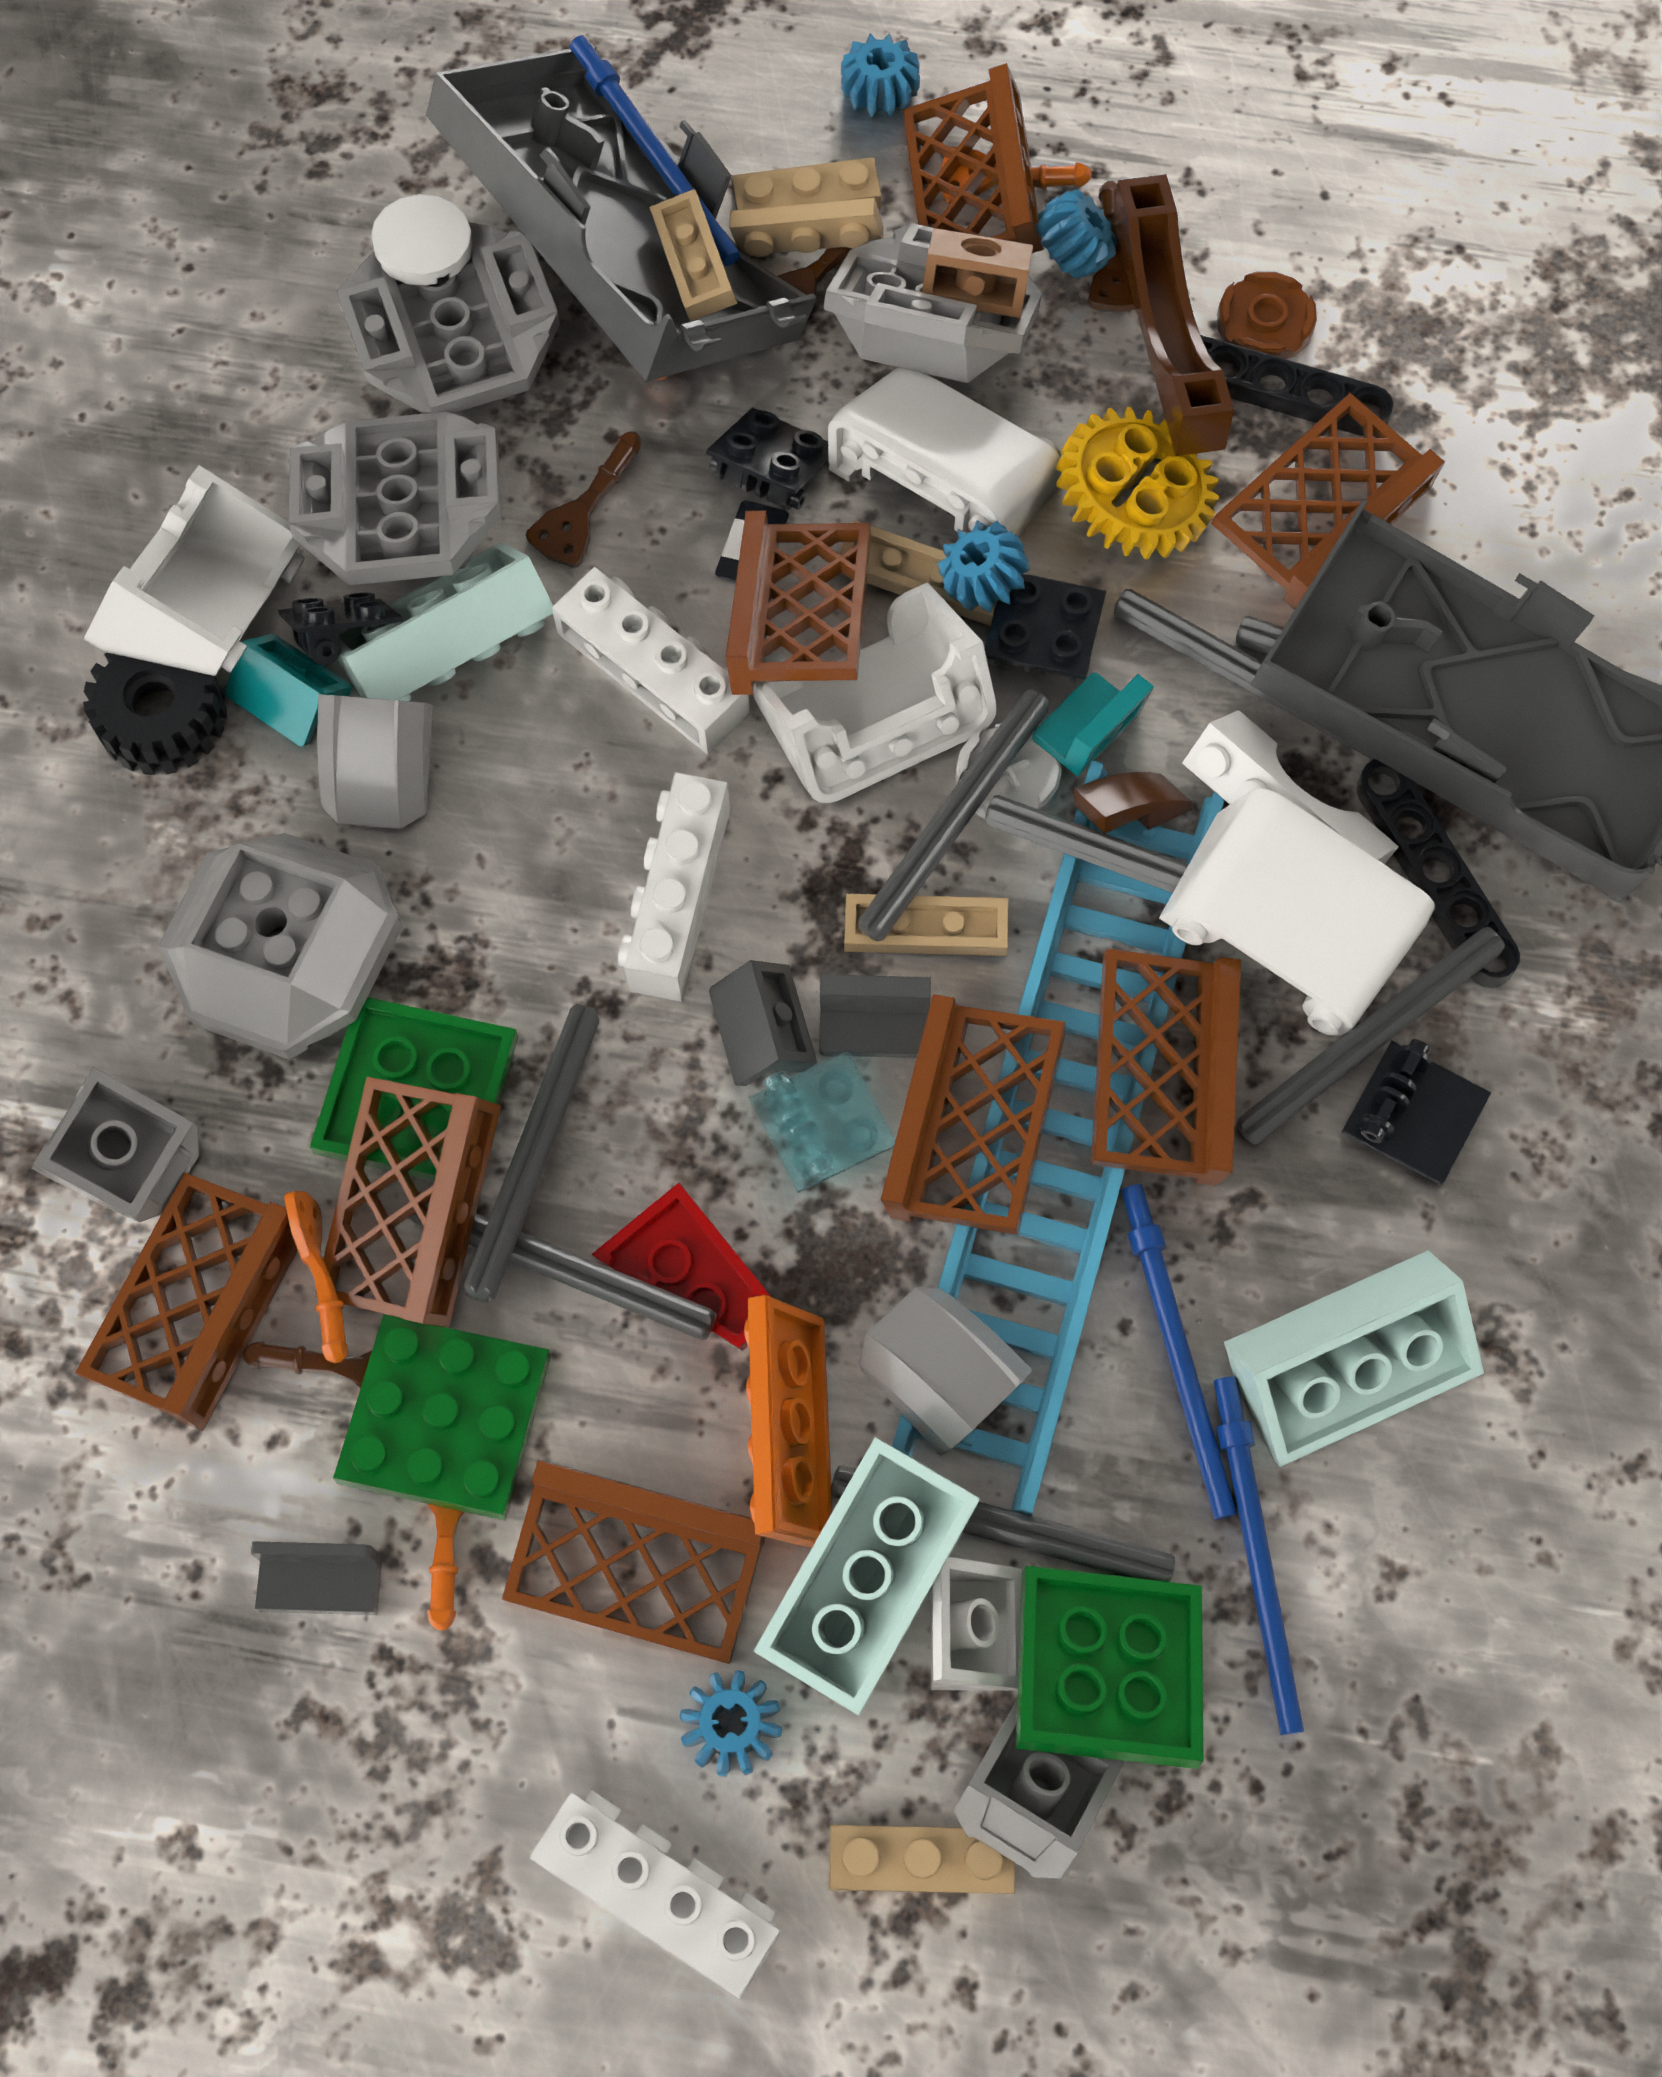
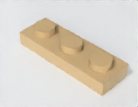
M874 157L732 175L736 210L875 198L877 208L881 209V191Z
M690 190L649 207L690 322L737 304L696 190Z
M875 198L730 211L729 229L736 245L746 256L751 255L755 257H764L771 253L794 251L811 253L818 249L839 247L854 249L872 240L883 239L884 230Z
M846 894L844 952L1007 956L1008 898L915 895L884 940L877 942L859 930V918L877 894Z
M830 1825L829 1890L1015 1894V1862L977 1838L967 1837L963 1828Z

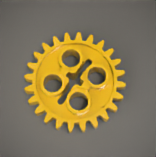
M1131 407L1126 408L1121 418L1112 408L1107 409L1102 419L1093 413L1086 424L1080 422L1077 424L1060 452L1062 456L1056 465V470L1062 474L1056 483V487L1068 490L1061 501L1062 505L1077 506L1078 509L1072 521L1081 522L1087 520L1091 525L1086 535L1091 537L1099 532L1104 534L1105 548L1111 547L1115 541L1122 543L1124 556L1128 557L1133 547H1139L1144 559H1149L1155 548L1163 558H1167L1174 547L1182 553L1191 541L1196 542L1215 515V511L1212 509L1219 500V495L1212 491L1219 481L1214 476L1206 475L1213 464L1212 461L1197 459L1198 453L1175 456L1166 419L1160 425L1153 423L1152 412L1149 410L1146 411L1142 419H1136ZM1154 459L1162 460L1155 466L1150 476L1144 477L1139 482L1130 497L1120 507L1113 505L1121 498L1125 489L1131 488L1136 483L1146 467Z

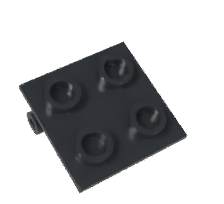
M753 407L706 450V455L712 457L709 469L715 472L717 479L724 480L739 488L742 486V490L750 492L756 484L755 496L763 498L768 492L766 500L787 511L792 507L799 510L803 506L807 491L801 488L829 461L828 441L824 440L819 434L797 428L780 420L771 412L758 410Z
M1022 574L1025 589H1012L1009 592L1010 604L997 600L985 645L986 658L994 660V665L999 666L1000 663L1018 667L1025 666L1024 672H1030L1031 668L1040 670L1039 675L1045 676L1046 671H1049L1051 674L1069 677L1071 682H1075L1076 677L1086 679L1106 591Z
M369 592L347 594L343 596V603L325 605L321 598L297 599L292 601V608L278 610L279 615L292 627L296 644L314 662L320 665H330L338 659L341 651L339 629L403 622V616L381 599H375V594Z
M1412 1039L1409 1045H1400L1391 1040L1345 1124L1342 1133L1442 1186L1491 1092L1432 1062L1429 1057L1431 1048L1425 1042Z

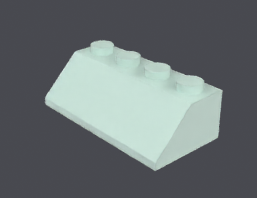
M500 542L471 558L466 567L458 569L454 575L436 577L387 604L403 616V622L340 630L341 651L337 661L360 697L409 701L411 699V692L426 684L433 687L448 681L456 674L455 668L470 659L481 661L496 654L501 649L499 643L517 634L519 637H522L542 628L546 623L544 618L553 614V604L529 556Z
M1429 1250L1224 1342L1233 1375L1237 1379L1239 1392L1274 1461L1279 1467L1484 1374L1463 1280Z
M875 1437L753 1652L859 1716L977 1507L980 1498Z

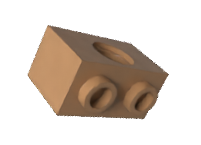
M933 228L922 293L977 305L976 311L1021 318L1033 245Z

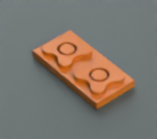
M770 1296L748 1298V1319L746 1320L744 1331L746 1342L749 1346L750 1375L746 1384V1392L751 1404L752 1434L748 1441V1452L753 1464L754 1492L750 1500V1513L755 1523V1535L812 1548L832 1514L825 1323L822 1317Z

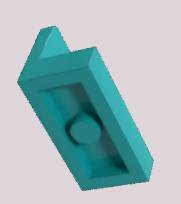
M274 633L242 641L247 647L230 674L225 689L226 697L297 745L305 746L310 744L318 723V694L349 696L353 686L324 666L314 662L309 656Z
M1093 672L1034 730L1032 740L1079 777L1090 766L1091 760L1095 761L1137 718L1154 686L1137 674L1119 691L1098 673Z

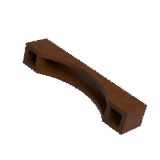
M1167 174L1118 180L1112 225L1117 237L1118 247L1175 456L1225 450L1234 408L1223 370L1215 364L1208 354L1194 318L1183 267L1177 209Z

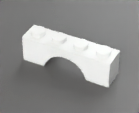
M1239 710L1209 723L1182 762L1229 804L1250 790L1256 788L1268 789L1286 797L1383 864H1386L1399 847L1359 812L1344 811L1331 807L1301 789L1280 765L1276 754L1278 743Z

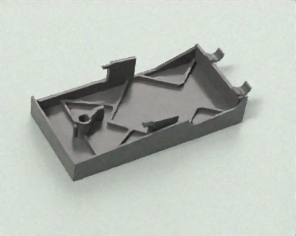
M571 49L436 72L426 111L427 118L646 382L800 340L817 297L814 294H804L748 258L730 237L729 239L739 251L740 257L735 263L724 266L737 304L690 322L649 208L675 196L605 97L598 96L585 78L586 70ZM682 120L679 126L687 135L680 160L649 125L716 219L732 175L700 132L696 133L686 120Z
M1363 499L1267 654L1250 685L1621 902L1654 873L1656 863L1662 866V685L1626 672L1575 643V640L1591 623L1595 615L1540 580L1539 583H1536L1519 573L1515 582L1527 588L1519 599L1364 509L1368 501Z

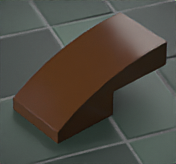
M1121 773L1094 780L1074 788V805L1104 834L1136 819L1150 830L1192 810V801L1160 773Z

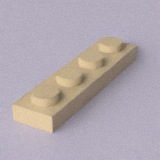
M870 526L868 584L902 595L928 582L958 615L991 626L997 601H995L991 613L982 609L980 605L970 612L959 601H956L955 598H951L944 589L943 577L939 573V566L937 564L946 558L944 551ZM858 541L844 542L839 554L842 555L858 545Z

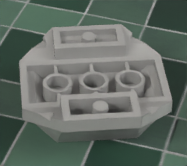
M468 222L473 241L470 259L458 274L451 278L447 274L444 277L437 278L438 283L427 286L405 284L390 277L381 268V263L373 251L359 266L352 279H347L336 291L367 382L423 414L443 411L454 414L529 391L557 332L560 321L557 308L532 243L522 232L510 230L507 233L491 226Z
M910 223L894 230L893 237L872 240L850 250L826 289L824 310L833 312L861 359L969 383L1008 353H1021L1039 312L1042 296L1041 291L1029 275L1021 318L976 311L977 305L922 293L927 255L933 232L932 227Z
M443 411L346 421L325 431L311 443L306 440L290 448L289 526L292 536L349 586L454 575L458 569L466 567L479 543L501 518L499 449L496 429L484 423L477 425L457 414Z
M282 833L208 852L158 946L187 1017L196 1027L290 1060L309 1049L308 1045L329 1037L356 1021L403 926L384 874L378 864ZM285 926L280 934L269 937L274 929Z

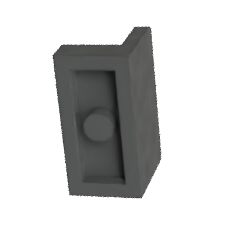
M750 960L710 987L709 995L735 1085L747 1086L771 1070L804 1072L817 1064L789 965Z
M820 974V1054L824 1056L917 1058L930 1008L931 977Z
M252 1542L251 1555L260 1561L255 1609L259 1612L377 1615L383 1556L371 1545Z

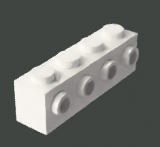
M594 567L552 607L558 635L707 755L750 714L749 696L732 695L728 668L725 667L723 669L710 659L709 653L698 640L691 636L685 639L676 632L667 617L660 610L653 606L647 609L637 601L630 588L618 577L612 576L608 578Z
M675 772L671 790H662L660 794L656 820L657 822H662L658 839L649 838L644 856V869L649 870L645 887L637 886L631 906V917L636 918V923L632 936H623L618 955V967L624 968L629 992L679 1002L683 1000L730 814L727 782Z
M592 1790L585 1800L570 1792L529 1858L736 1997L742 1998L781 1933V1930L770 1924L777 1912L747 1892L744 1893L738 1903L718 1889L724 1877L695 1858L685 1868L666 1855L673 1845L671 1842L641 1824L636 1834L632 1833L615 1821L621 1809Z

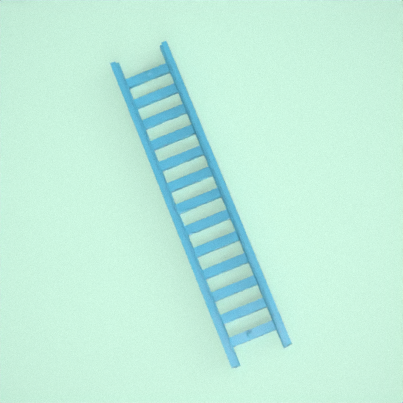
M1091 760L1084 784L1108 776L1107 771L1102 769L1103 763ZM1213 792L1212 797L1204 799L1195 835L1159 826L1148 830L1136 820L1106 834L1152 851L1188 860L1187 864H1189L1215 816L1222 810L1224 799L1216 792ZM1077 808L1074 823L1102 832ZM1064 853L1018 1015L1065 1021L1066 1033L1078 1034L1098 1041L1099 1015L1044 1000L1050 976L1101 989V963L1058 952L1064 928L1099 938L1112 939L1125 945L1174 958H1182L1186 942L1179 939L1173 933V927L1171 926L1167 930L1071 904L1078 881L1163 904L1168 903L1173 893ZM1117 968L1116 983L1128 997L1134 998L1150 986L1141 974ZM1157 972L1159 977L1165 974L1164 972ZM1177 974L1165 982L1172 992ZM1154 991L1143 1001L1149 1002L1145 1016L1156 1029H1159L1165 1023L1169 1006ZM1119 1020L1114 1023L1113 1035L1125 1049L1132 1050L1147 1038L1137 1025ZM1033 1033L1013 1044L1026 1064L1043 1054L1030 1050ZM1153 1043L1134 1057L1135 1061L1149 1077L1157 1053V1048ZM1008 1051L1005 1055L998 1082L1020 1069ZM1060 1058L1054 1082L1095 1093L1096 1067ZM1042 1069L1034 1074L1036 1078L1041 1077ZM1118 1073L1111 1075L1110 1088L1125 1106L1145 1091L1131 1073L1129 1076ZM1019 1084L1000 1095L1014 1115L1032 1105L1031 1103L1015 1099ZM992 1100L982 1136L1008 1120L995 1100ZM1143 1101L1131 1110V1113L1137 1120H1139ZM1048 1108L1042 1133L1056 1135L1092 1147L1093 1120ZM1122 1119L1118 1120L1115 1126H1111L1108 1129L1107 1151L1129 1154L1134 1133ZM1030 1120L1021 1126L1028 1129ZM1004 1137L988 1146L1001 1167L1021 1156L1001 1150ZM982 1151L976 1155L967 1189L995 1172ZM1040 1160L1035 1162L1031 1185L1095 1202L1087 1229L1024 1212L1019 1234L1015 1235L1079 1253L1080 1258L1073 1282L973 1254L971 1251L978 1228L958 1224L955 1227L938 1288L958 1300L963 1279L967 1278L1066 1306L1059 1335L969 1310L994 1331L1009 1347L1052 1360L1044 1389L1021 1383L1001 1402V1404L1037 1414L1029 1444L975 1428L953 1448L1022 1469L1011 1508L1015 1512L1030 1516L1033 1514L1125 1169L1104 1167L1102 1177ZM1018 1172L1010 1176L1009 1179L1016 1180ZM989 1190L975 1199L984 1213L1008 1216L1009 1207L986 1201ZM969 1203L961 1208L974 1211ZM901 1413L892 1447L912 1458L917 1439L925 1440V1438Z

